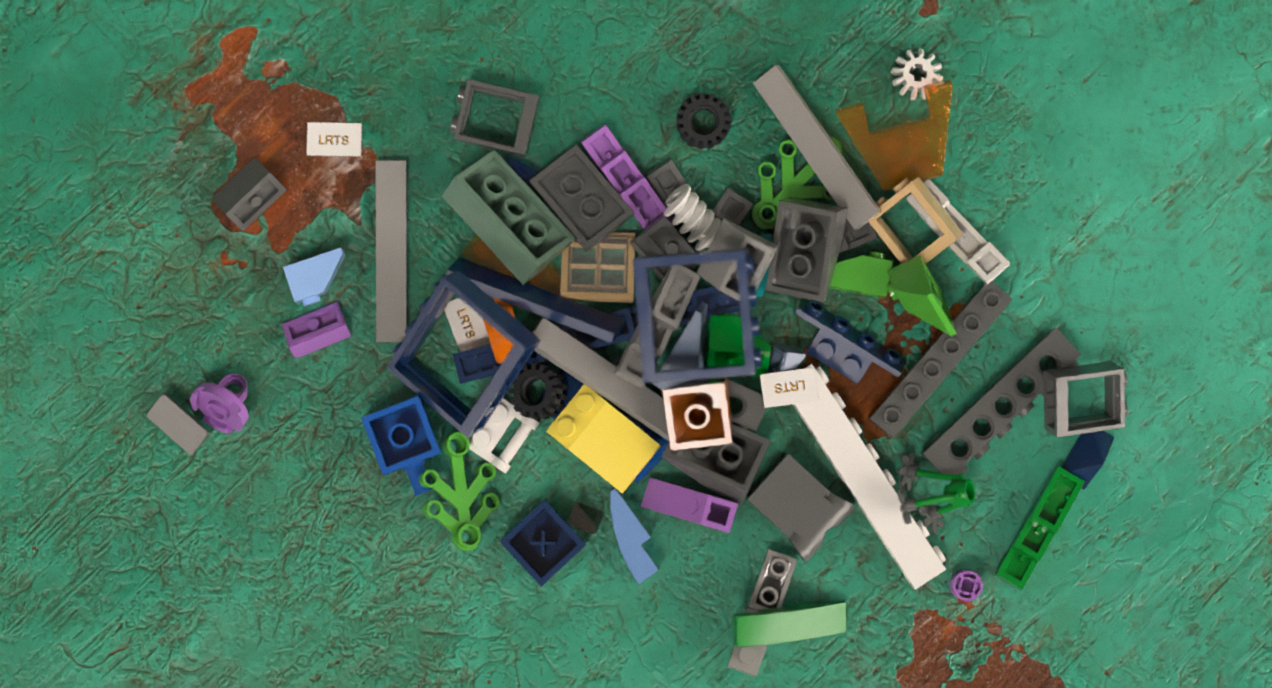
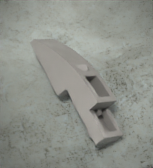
M768 549L745 613L760 612V609L781 608L797 559ZM734 645L727 667L756 678L767 645L736 647Z

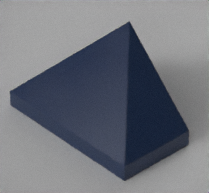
M1105 431L1079 435L1061 468L1085 481L1081 489L1084 490L1105 463L1114 437Z

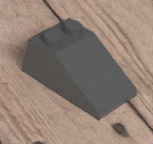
M793 197L779 201L773 243L779 247L769 265L766 291L819 302L826 301L844 237L848 208Z
M732 423V443L671 450L669 440L662 455L663 459L712 492L740 505H743L770 444V440Z

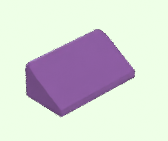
M338 302L281 324L288 346L295 358L302 357L351 336Z

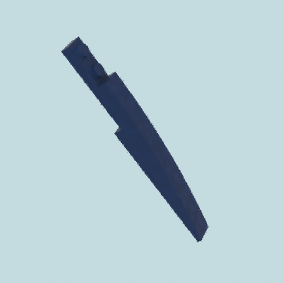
M714 286L694 291L678 328L688 325L702 301L708 304L707 320L710 319V315L717 316L721 313L732 314L740 312V301L719 291ZM637 307L607 313L625 320L623 331L612 343L566 325L558 326V328L592 351L630 341L638 325ZM491 344L452 354L460 384L494 376L500 367V364L496 362ZM534 350L526 364H542L550 361Z

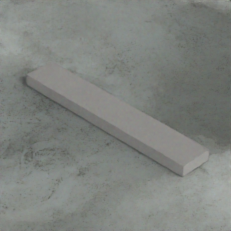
M775 65L753 83L836 204L840 207L848 208L846 218L854 230L860 229L881 213L877 204L779 65Z
M376 161V342L398 343L403 342L407 336L405 334L407 328V161Z
M544 317L540 320L533 331V334L541 340L535 349L537 353L669 441L665 405L662 397L646 386L639 388L615 375L614 373L617 368L615 365Z

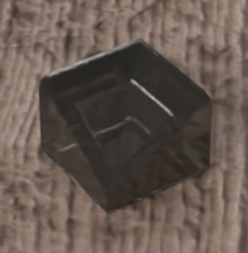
M575 502L568 523L571 526L594 534L598 530L603 512Z

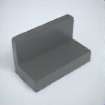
M255 157L212 197V200L244 231L287 189Z

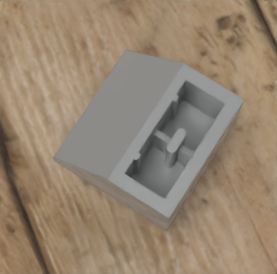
M724 218L708 251L747 248V255H753L754 273L749 274L750 286H755L757 290L779 246ZM736 260L701 263L697 274L719 291L740 301Z

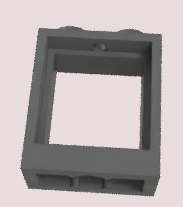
M468 79L466 87L460 86L457 103L461 104L459 116H453L450 133H454L455 142L526 158L540 101L539 96ZM475 92L524 104L514 146L465 134Z
M1112 361L1044 370L1045 429L1056 437L1125 428V417L1128 413V407L1125 401L1127 375L1124 368ZM1104 376L1105 413L1068 418V381Z

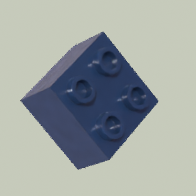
M547 500L541 502L499 541L541 587L587 545Z

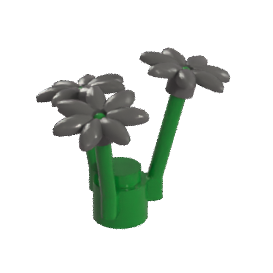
M912 451L908 456H902L903 467H899L897 470L901 475L898 500L902 504L900 511L902 512L904 523L912 524L910 512L917 510V507H919L918 512L925 516L923 526L927 527L930 525L931 531L936 534L938 527H944V523L940 519L943 513L959 507L970 506V503L974 502V484L971 479H964L963 473L947 474L920 470V467H918L919 462H914L915 453ZM919 476L951 481L948 485H945L944 495L929 498L921 496L919 500L915 498L908 499L907 492L904 491L903 487L905 486V489L910 491L911 481L916 482ZM946 501L947 503H950L942 507H940L939 505L936 506V503Z

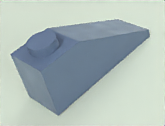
M703 301L701 302L661 370L704 367L708 304ZM694 379L653 382L652 384L663 390Z

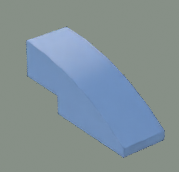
M616 488L610 491V502L615 535L628 568L638 584H640L659 570L642 547V544L651 537Z

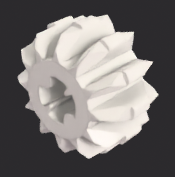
M924 49L918 50L917 58H915L911 50H907V60L899 56L896 62L900 67H893L891 70L892 74L900 76L892 81L893 86L903 84L899 94L903 96L907 90L911 91L910 100L912 101L916 99L917 92L920 93L923 100L928 98L927 89L936 93L938 87L933 82H941L943 80V76L934 73L939 71L942 65L940 63L931 65L935 58L934 54H930L927 59H924ZM915 68L920 69V74L924 75V78L921 77L918 82L914 81V75L909 73V71L912 73Z

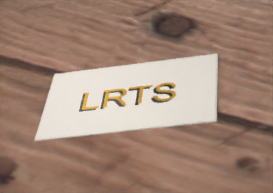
M307 122V155L361 156L362 123Z
M460 298L449 301L444 311L459 351L463 352L489 345L490 341L483 318Z
M814 367L760 375L764 408L819 401Z

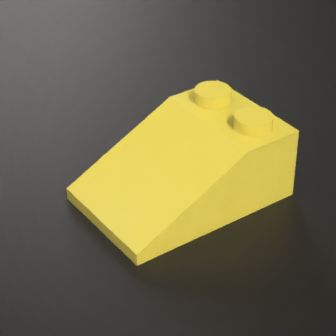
M585 384L546 430L554 439L622 494L661 447Z

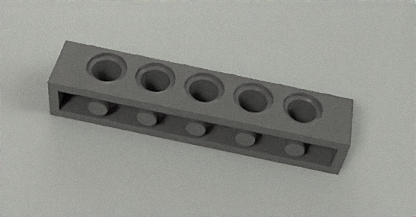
M991 281L988 285L984 283L952 320L956 334L950 336L942 332L869 416L868 420L890 439L894 438L1013 299L994 282Z
M1057 328L1051 329L920 454L937 472L964 474L969 469L965 464L973 456L977 460L991 448L987 443L995 436L999 439L1003 437L1013 427L1009 423L1017 415L1021 418L1024 417L1035 406L1031 401L1039 394L1044 397V372L1039 367L1040 359L1043 356L1051 358L1054 363L1053 369L1077 366L1079 363L1076 359L1081 354ZM1021 377H1026L1031 381L1032 389L1028 394H1022L1017 389V382ZM999 398L1006 399L1010 404V410L1006 415H1000L995 410V403ZM977 419H983L988 425V431L984 436H978L973 431V423ZM957 439L963 441L966 445V452L961 457H956L951 452V444Z

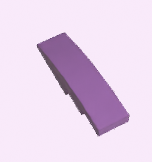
M602 124L580 140L610 185L632 209L634 218L643 230L663 215L666 207L626 151L620 146L606 124ZM671 215L667 217L671 222L673 217Z

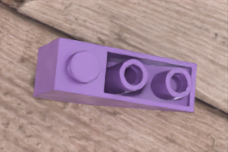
M650 477L641 507L730 533L738 503Z

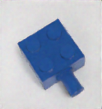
M416 396L362 417L363 425L382 474L388 475L401 469L406 471L415 496L433 490L432 488H424L420 485L419 475L425 470L423 465L426 463L425 460L442 454V450L422 398ZM426 475L425 480L428 484H430L428 476Z

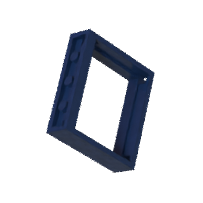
M747 248L636 256L633 259L644 383L756 374V366H762L761 348H755L754 336L759 335L758 317H752L751 305L757 304L756 287L750 286L749 274L754 273L753 255H747ZM736 260L745 364L658 371L649 267Z
M457 270L449 275L443 274L440 281L434 283V293L419 307L421 312L419 317L406 328L405 334L407 336L403 342H400L393 349V358L387 368L468 438L484 428L541 340L462 272ZM454 294L514 345L472 410L413 359Z

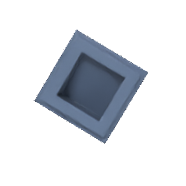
M775 344L769 362L768 373L795 370L806 354L794 346Z

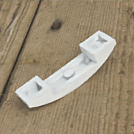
M927 179L924 182L925 186L963 233L948 248L988 285L1010 265V262L990 242H987L950 204L949 199ZM910 194L906 198L907 202L940 238L943 235L942 231L913 194Z

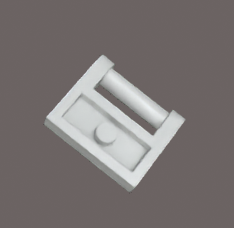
M502 399L484 428L468 437L471 451L506 474L511 467L509 463L532 429L535 431L540 423L533 418L520 415L521 412H516L513 409L514 405ZM517 418L522 424L498 458L492 451L512 421Z

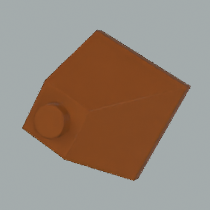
M726 377L694 379L662 390L671 450L732 443L731 410Z

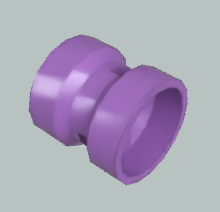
M960 570L952 575L949 588L956 598L963 601H972L980 596L983 590V582L977 573L969 570Z

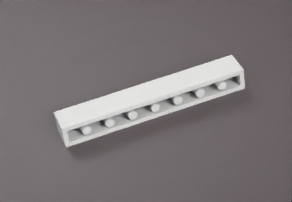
M819 366L815 369L819 401L793 404V406L911 587L916 590L946 570L942 564L946 561V558L937 545L932 548L926 537L930 534L926 527L923 526L921 520L915 522L911 516L912 524L904 523L902 512L900 511L902 504L899 502L898 495L892 487L896 484L894 478L887 469L883 471L876 463V460L879 459L877 452L870 443L867 445L863 443L859 437L863 433L860 426L853 417L848 420L842 411L846 405L837 392L831 394L825 385L829 382V379Z

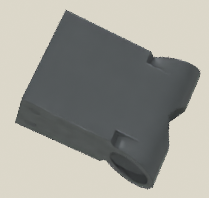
M784 453L746 496V500L788 537L805 563L822 546L826 531L841 525L856 509V506L832 494L788 453Z

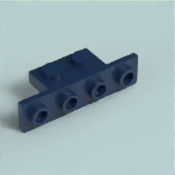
M803 298L795 314L820 329L806 351L808 354L856 384L859 383L872 361L893 375L900 376L907 361L902 358L899 352L891 348L887 349L879 344L872 335L858 331L843 317L834 316L826 311L819 302Z

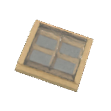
M612 232L588 252L575 239L562 252L560 296L572 301L633 303V259L635 258V249L630 241L635 239L636 233Z

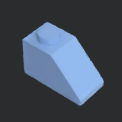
M342 248L283 267L294 302H302L305 307L321 301L320 296L327 294L346 256Z

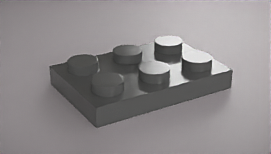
M577 144L529 181V185L562 224L574 235L576 241L586 252L634 216L632 209Z

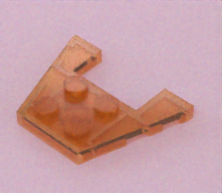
M950 80L923 86L929 117L869 132L862 103L835 109L837 117L884 191L893 189L906 178L911 182L917 177L924 181L943 176L953 88Z

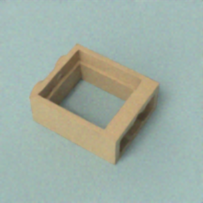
M919 177L911 182L908 178L904 179L893 188L896 194L889 200L883 196L875 202L881 213L869 221L901 264L913 259V257L881 216L909 193L913 194L943 233L940 238L915 257L921 255L926 264L963 235L962 231Z

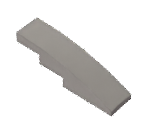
M682 265L670 266L652 297L657 359L661 358L672 331L678 328L701 277ZM638 324L614 374L641 388L646 383L643 381Z

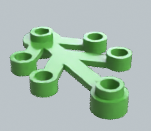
M830 137L837 149L842 153L840 141ZM791 140L783 141L778 147V153L781 156L782 191L774 199L772 178L776 174L775 166L771 162H763L757 169V174L760 178L761 201L754 206L752 219L761 229L775 228L778 204L780 200L785 198H824L827 201H834L832 197L827 196L825 186H803L815 174L809 163L794 177V155L797 152V146ZM790 144L793 147V153L785 155L782 152L783 145ZM769 166L772 169L771 176H763L761 168ZM768 208L772 210L773 217L770 220L762 217L763 209Z
M461 432L448 434L443 440V450L450 456L454 490L442 481L439 474L432 469L424 470L420 473L419 483L424 488H432L456 508L457 520L443 510V505L438 500L425 502L422 511L425 517L429 519L435 518L451 531L452 543L458 550L472 551L481 541L479 528L489 514L499 507L500 500L494 493L483 494L479 499L480 508L472 518H470L469 507L485 484L495 477L496 469L491 463L479 464L475 469V478L467 487L463 455L468 452L470 441ZM451 440L457 442V449L455 451L450 447ZM484 467H487L489 470L487 478L482 474ZM428 473L433 477L431 484H428L425 480ZM488 497H490L493 500V505L491 508H489L486 505V499ZM431 504H434L437 508L434 515L429 511ZM463 531H466L469 535L466 542L461 538Z

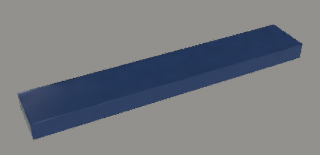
M459 257L447 269L446 275L459 270L490 297L612 343L623 331L625 320L531 284L525 283L523 285L515 278Z

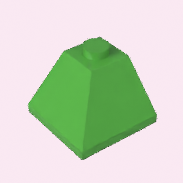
M921 255L887 271L891 282L887 284V289L894 301L899 299L906 311L950 336L956 334L945 296Z

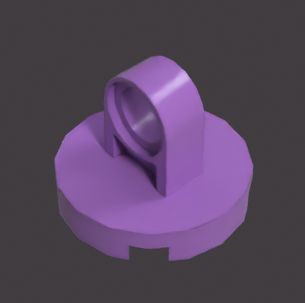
M226 375L218 385L204 382L198 385L191 394L190 402L193 410L196 411L199 408L205 415L202 420L218 431L231 434L235 429L237 432H240L249 418L248 411L243 404L247 397V381L242 375ZM236 384L242 390L239 393L233 394L226 387Z

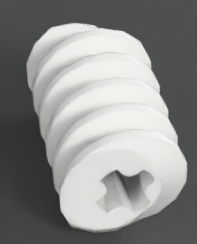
M684 184L668 196L665 201L668 207L663 214L665 217L675 214L671 223L675 226L683 222L684 224L679 232L685 234L691 231L687 240L691 243L698 239L699 241L695 249L701 251L704 248L710 247L722 221L719 218H714V212L711 209H706L707 205L705 202L699 200L696 192H691V187L688 184Z

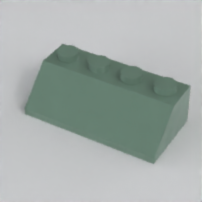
M495 150L456 175L442 194L447 203L523 285L542 272L576 239Z

